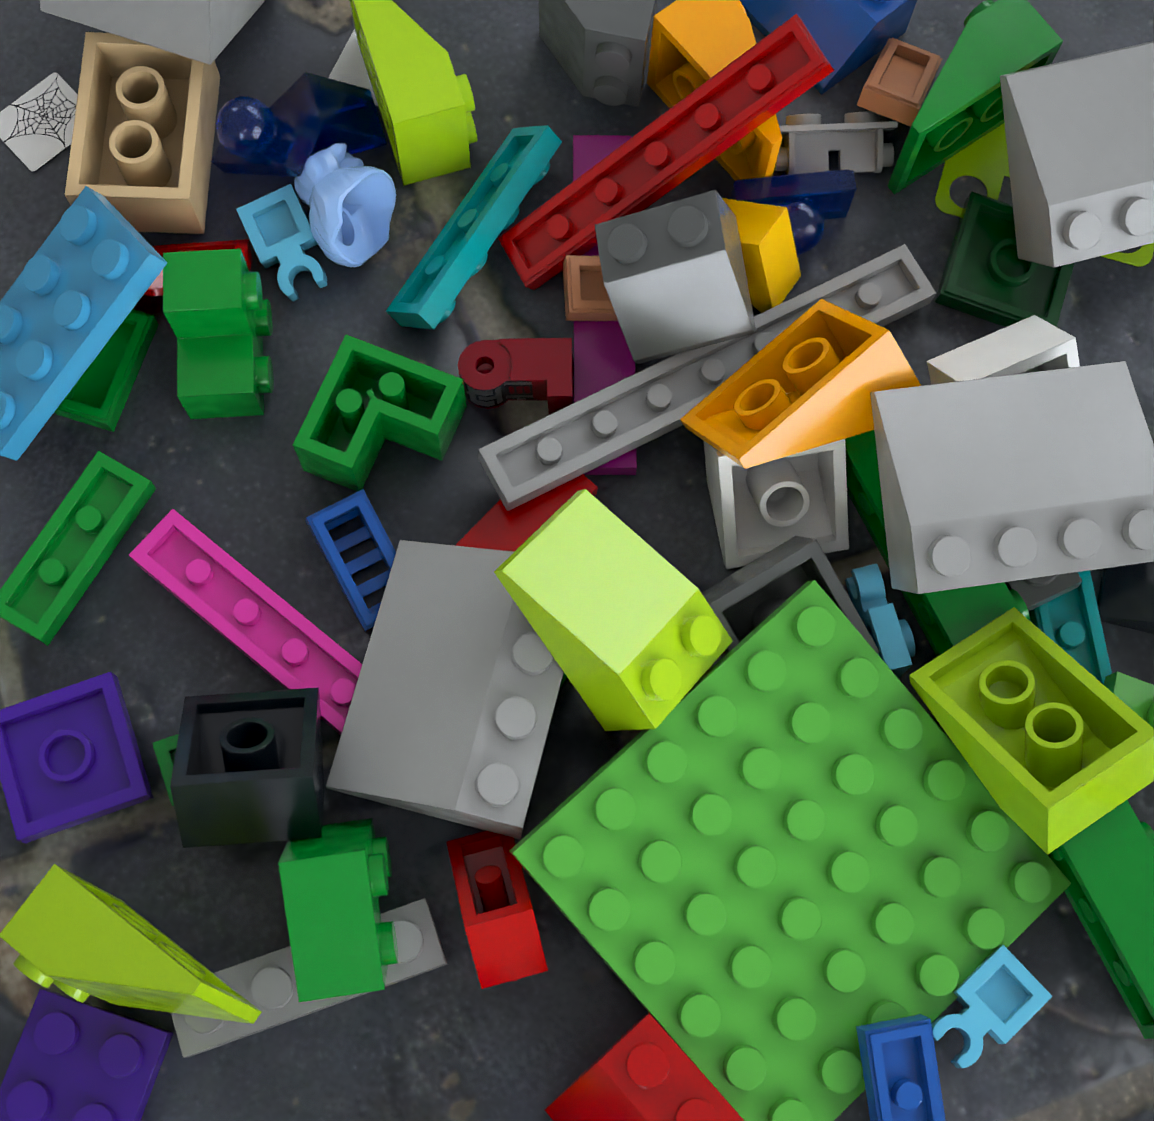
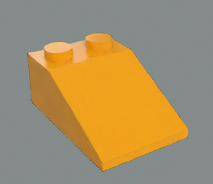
M676 0L654 15L647 84L669 108H672L756 44L750 19L740 0ZM776 114L715 158L755 203H761L767 199L782 141Z
M820 299L684 415L680 421L690 432L746 469L874 430L870 392L921 386L890 330L826 300Z

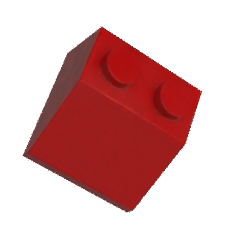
M650 1013L644 1014L544 1109L553 1121H744Z

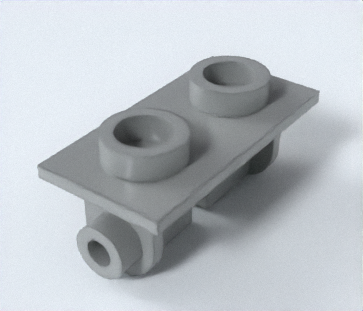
M872 111L844 114V123L821 124V114L786 116V125L779 126L784 140V147L779 149L774 170L785 171L786 177L828 174V152L838 151V174L881 173L883 167H892L894 162L893 143H883V134L897 128L898 122H880V114Z

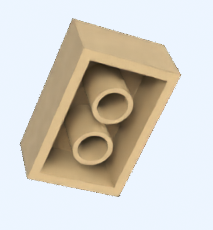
M86 32L65 196L70 205L73 204L85 186L103 195L138 232L204 234L220 85V74L215 60L209 65L112 33Z

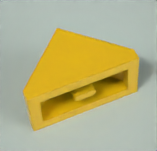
M722 198L737 219L751 305L763 313L781 304L801 277L788 209L782 206Z

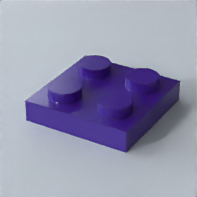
M108 672L0 709V780L17 841L28 843L153 799L119 680L114 673Z
M39 989L0 1086V1121H141L173 1032L86 1002H79L74 998L48 989Z

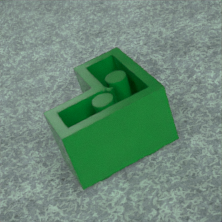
M241 248L163 253V258L167 262L163 268V313L177 337V397L190 419L264 415V393H273L274 376L271 357L263 356V336H272L273 323L270 301L262 297L259 272L249 271Z
M346 334L293 443L303 471L358 492L362 490L385 439L443 461L467 408L463 379Z
M373 818L322 825V838L288 840L278 866L299 1002L385 990L388 965L398 964V947L394 922L381 923L378 902L379 896L389 894L388 877H392L387 836L375 838Z

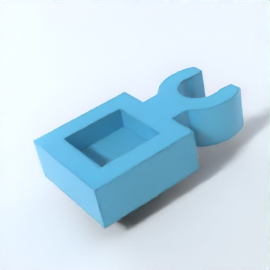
M291 184L236 209L260 263L265 268H268L280 262L281 265L277 273L278 285L291 301L299 299L298 293L293 286V280L299 272L309 271L320 288L327 286V276L324 269L313 257L305 254V250L318 245L312 235L310 221L303 205Z
M877 563L852 569V577L845 580L849 597L879 649L878 655L897 678H900L913 665L910 657L915 656V642L911 628L905 619L898 620L893 603H887L884 581Z
M1003 944L999 945L953 991L958 997L956 1000L963 1008L957 1014L939 1016L931 1023L933 1039L938 1041L951 1028L958 1030L963 1037L964 1046L961 1052L951 1060V1063L956 1068L969 1067L979 1059L983 1050V1036L986 1033L998 1044H1006L1048 1002L1052 995Z

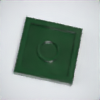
M971 191L964 203L935 303L1004 327L1033 315L1057 327L1074 263L1050 267L1018 259L1013 205Z

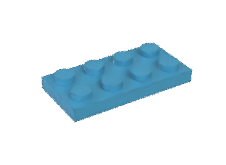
M87 186L64 212L59 223L36 254L27 262L21 274L0 301V456L18 461L167 264L165 259L103 195Z

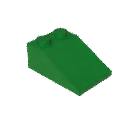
M985 0L966 17L964 30L911 124L887 185L893 194L901 191L1004 123L1001 75L1052 64L1063 40L1027 0H998L996 2Z

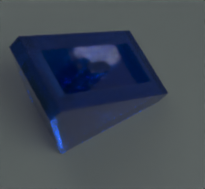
M305 72L257 119L274 175L298 169L309 156L327 149L335 143H345L347 145L346 152L349 154L387 145L370 89Z

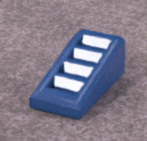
M364 489L306 517L305 522L365 632L374 627L381 602L368 609L362 597L386 586L396 551ZM359 516L364 527L333 542L328 531ZM369 538L372 539L376 547L375 549L346 564L344 563L339 553ZM380 560L384 561L388 569L387 571L356 586L351 577L352 574Z

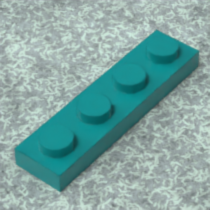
M548 125L513 128L387 308L386 312L401 327L435 329L438 324L450 316L455 308V298L470 277L478 273L485 265L489 248L500 232L508 228L515 221L519 214L518 206L531 187L542 180L549 171V161L562 141Z

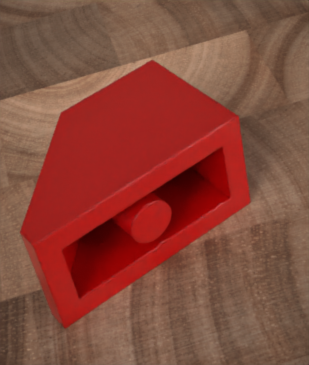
M484 831L446 841L464 928L481 989L548 971L522 866L509 852L516 845L514 838Z

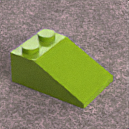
M349 0L356 39L403 186L471 168L469 144L478 142L471 114V111L475 110V103L467 75L461 74L456 76L448 52L392 0Z
M586 489L577 491L494 571L605 731L656 729L733 642L699 588Z
M1015 607L909 675L912 687L999 807L1047 855L1154 781V728Z
M56 864L51 867L0 932V937L20 954L13 963L20 972L45 988H49L54 983L63 992L82 1003L86 1001L89 995H93L118 1006L254 1024L262 1013L124 901Z

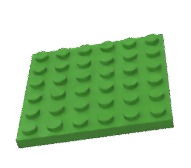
M815 580L808 581L707 671L656 729L642 730L509 850L647 1012L651 1014L744 1121H834L865 1090L856 1026L918 1014L930 1018L932 1023L958 998L953 991L999 945L1003 944L1008 948L1072 884L1051 858L999 807L957 747Z

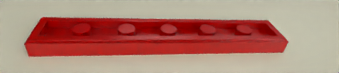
M795 14L501 235L498 239L525 287L536 290L563 270V262L566 255L582 256L596 246L595 224L645 210L835 71L801 18Z

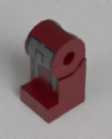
M572 338L481 340L467 346L459 356L458 370L460 378L463 379L465 396L469 402L477 407L485 409L496 408L508 400L547 401L548 412L551 415L573 404Z

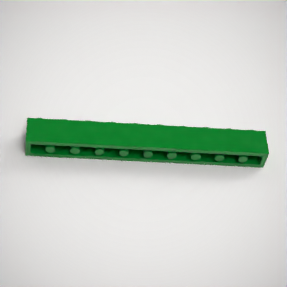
M872 430L845 438L847 493L889 568L875 432ZM1005 582L922 594L901 591L936 657L1013 607L1030 620L1023 598L1016 590L1008 589ZM1126 800L1049 853L1048 856L1072 883L1064 892L1144 1039H1154V831L1147 823L1138 820L1131 805Z

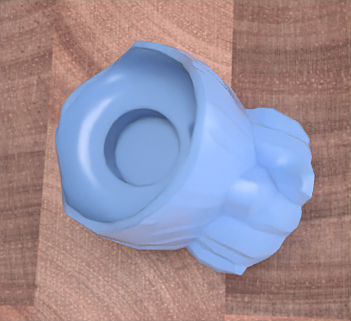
M335 143L327 149L309 156L296 170V177L294 179L295 192L302 202L310 207L309 221L311 232L325 256L338 265L359 267L375 255L389 240L390 221L396 202V190L392 178L384 170L372 166H364L360 158H355L346 152L347 145L345 143Z

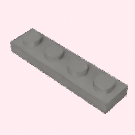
M426 898L380 914L381 923L394 922L398 947V964L388 965L385 987L447 965ZM291 946L214 973L262 1012L254 1024L171 1013L182 1056L186 1058L369 992L299 1002Z

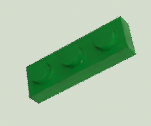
M97 451L0 589V618L48 646L155 492L156 487L151 480L104 453Z

